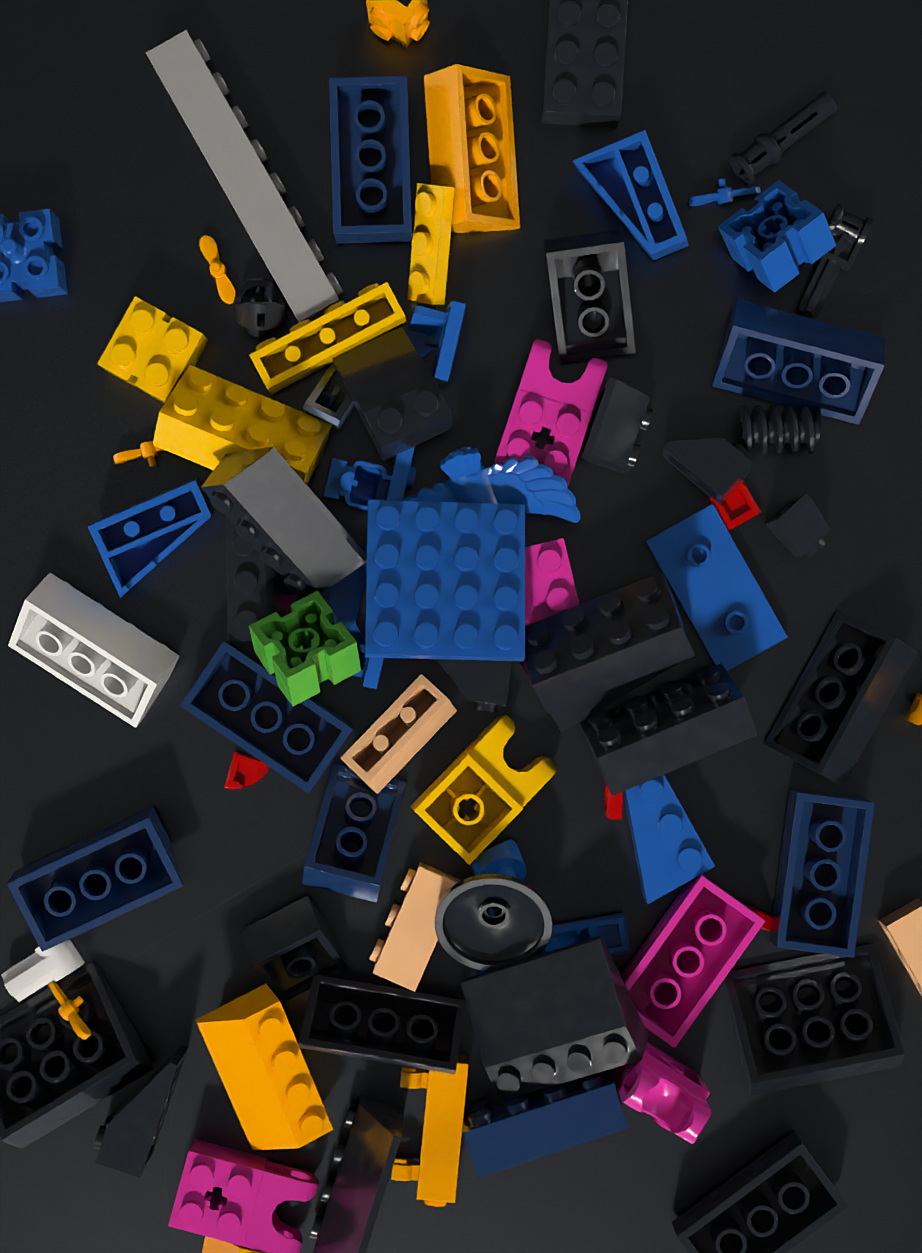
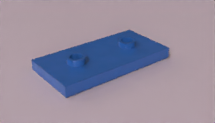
M713 504L645 541L714 666L722 664L726 671L787 638L785 631Z

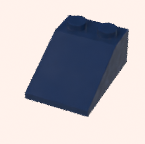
M333 763L304 866L302 884L377 902L407 781L392 778L376 794L349 767Z

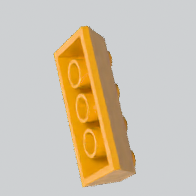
M459 64L424 75L431 184L455 187L451 232L472 233L519 229L520 216L510 76Z
M267 984L195 1020L252 1150L301 1148L334 1130L282 1004Z

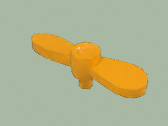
M204 235L200 239L199 246L210 264L211 275L216 278L219 296L226 304H233L236 290L226 276L225 264L220 262L218 246L212 237Z
M148 441L140 444V449L123 451L115 454L113 458L115 464H121L143 457V459L148 460L149 467L157 466L155 457L158 456V452L166 450L154 446L153 441Z
M54 980L51 981L48 985L61 1004V1007L58 1009L59 1014L66 1021H70L73 1030L80 1038L86 1040L91 1036V1032L77 1014L79 1012L78 1007L84 1000L80 996L74 1001L68 1000Z

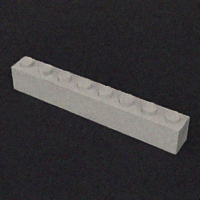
M187 30L146 52L297 321L301 322L310 319L312 322L325 315L323 313L325 309L340 302L338 295L343 293L334 274L331 272L325 275L318 262L324 260V257L314 239L306 242L300 229L305 224L294 205L290 208L286 207L281 198V195L285 194L286 190L276 172L268 175L262 162L267 160V157L258 140L249 141L243 129L249 125L238 105L230 108L224 95L230 92L219 72L212 75L205 62L211 58L200 38L192 41Z

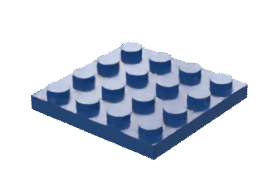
M368 500L365 657L524 661L525 505Z

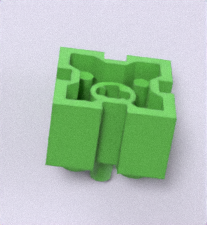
M318 591L290 605L292 613L282 618L275 612L249 625L255 655L270 675L275 673L278 687L292 706L320 693L319 684L329 679L335 685L361 671L356 640L341 621L335 624L333 610Z

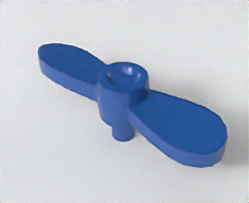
M726 178L718 180L719 189L716 190V193L695 196L688 200L690 206H699L715 201L718 202V205L733 202V197L760 193L761 190L760 185L732 190L731 187H727Z

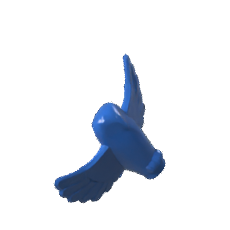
M476 446L455 450L449 453L445 460L440 461V468L449 476L447 481L436 483L432 488H420L415 496H408L402 500L525 505V514H548L573 523H577L580 520V512L576 507L575 496L567 489L565 479L554 475L549 466L539 464L537 459L530 455L520 460L510 457L504 463H495L491 467H485Z

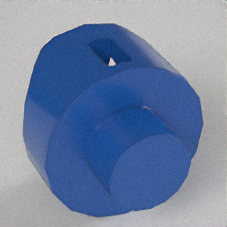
M511 839L482 851L470 864L474 875L489 873L505 874L524 881L527 874L526 865L521 857L519 847Z

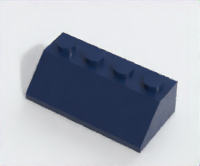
M737 299L725 332L712 386L782 405H791L797 409L802 405H807L810 412L813 411L815 406L819 405L821 415L860 424L885 366L886 338Z
M154 807L14 871L7 885L43 952L181 888L184 883L170 839Z

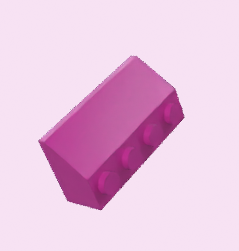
M703 874L687 882L621 974V978L644 1026L674 1048L765 923L763 918Z

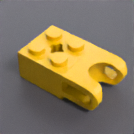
M507 714L494 719L410 806L469 865L523 810V807L557 771V764L550 757L545 756L537 757L522 769H511L508 767L503 758V748L514 734L515 724ZM469 798H472L474 800L470 805L474 810L472 814L467 816L463 812L459 816L460 807L458 804L463 799L468 801Z

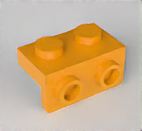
M366 0L369 23L372 24L370 28L376 35L386 41L392 38L407 48L413 39L419 41L430 24V21L427 20L429 13L427 0H412L407 7L397 0Z

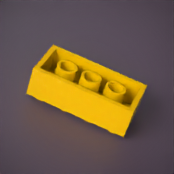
M189 365L159 412L153 445L212 470L215 469L227 453L274 446L306 485H308L323 456L332 424Z

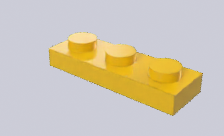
M417 183L407 300L431 305H445L455 187Z

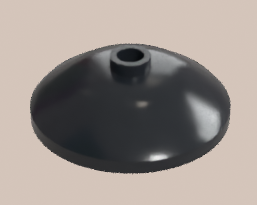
M480 874L459 881L442 896L436 909L435 931L441 946L455 960L474 969L490 971L540 955L551 937L552 914L546 899L529 883L505 874Z

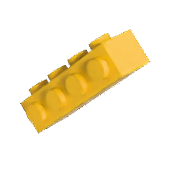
M388 282L380 286L378 283L369 285L357 293L359 297L346 304L344 301L335 303L323 311L325 315L312 322L310 319L301 321L289 329L290 333L277 340L276 337H272L258 344L255 347L256 351L249 354L271 395L333 363V358L407 324L406 316Z

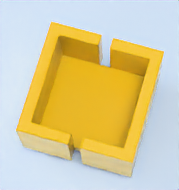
M135 296L97 364L111 374L135 387L137 386L142 391L165 403L188 366L195 367L209 340L201 332L174 317L171 319L165 312Z

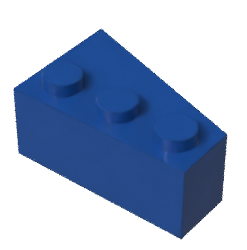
M646 130L573 160L577 170L652 260L689 246Z
M199 477L94 521L88 526L120 597L213 515L214 510L207 494L200 488L202 483Z
M665 775L623 791L642 895L647 904L715 867Z

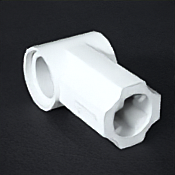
M70 939L43 952L40 947L36 948L35 953L1 974L4 986L10 995L20 1002L53 980L57 982L83 965L85 962Z

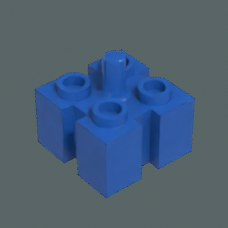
M780 180L754 198L757 205L747 212L741 208L718 226L732 259L748 272L753 269L757 279L774 293L799 274L798 266L803 262L813 264L836 246L824 213L806 199L800 203L797 193Z
M50 209L19 212L20 222L12 223L4 214H0V302L22 300V290L26 289L37 298L68 294L65 265L53 252V250L63 249L59 218Z

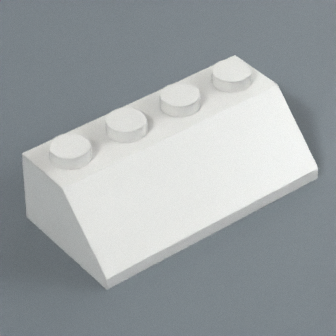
M49 573L25 599L8 644L15 651L135 728L140 724L166 684L179 658V655L171 651L167 646L157 642L137 629L133 624L118 617L102 604L95 602L52 573Z

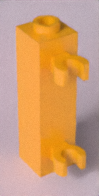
M458 1055L455 1074L402 1066L400 1087L427 1089L420 1161L396 1157L392 1167L391 1179L396 1181H418L416 1200H424V1204L428 1206L443 1207L447 1203H455L469 1065L467 1055Z

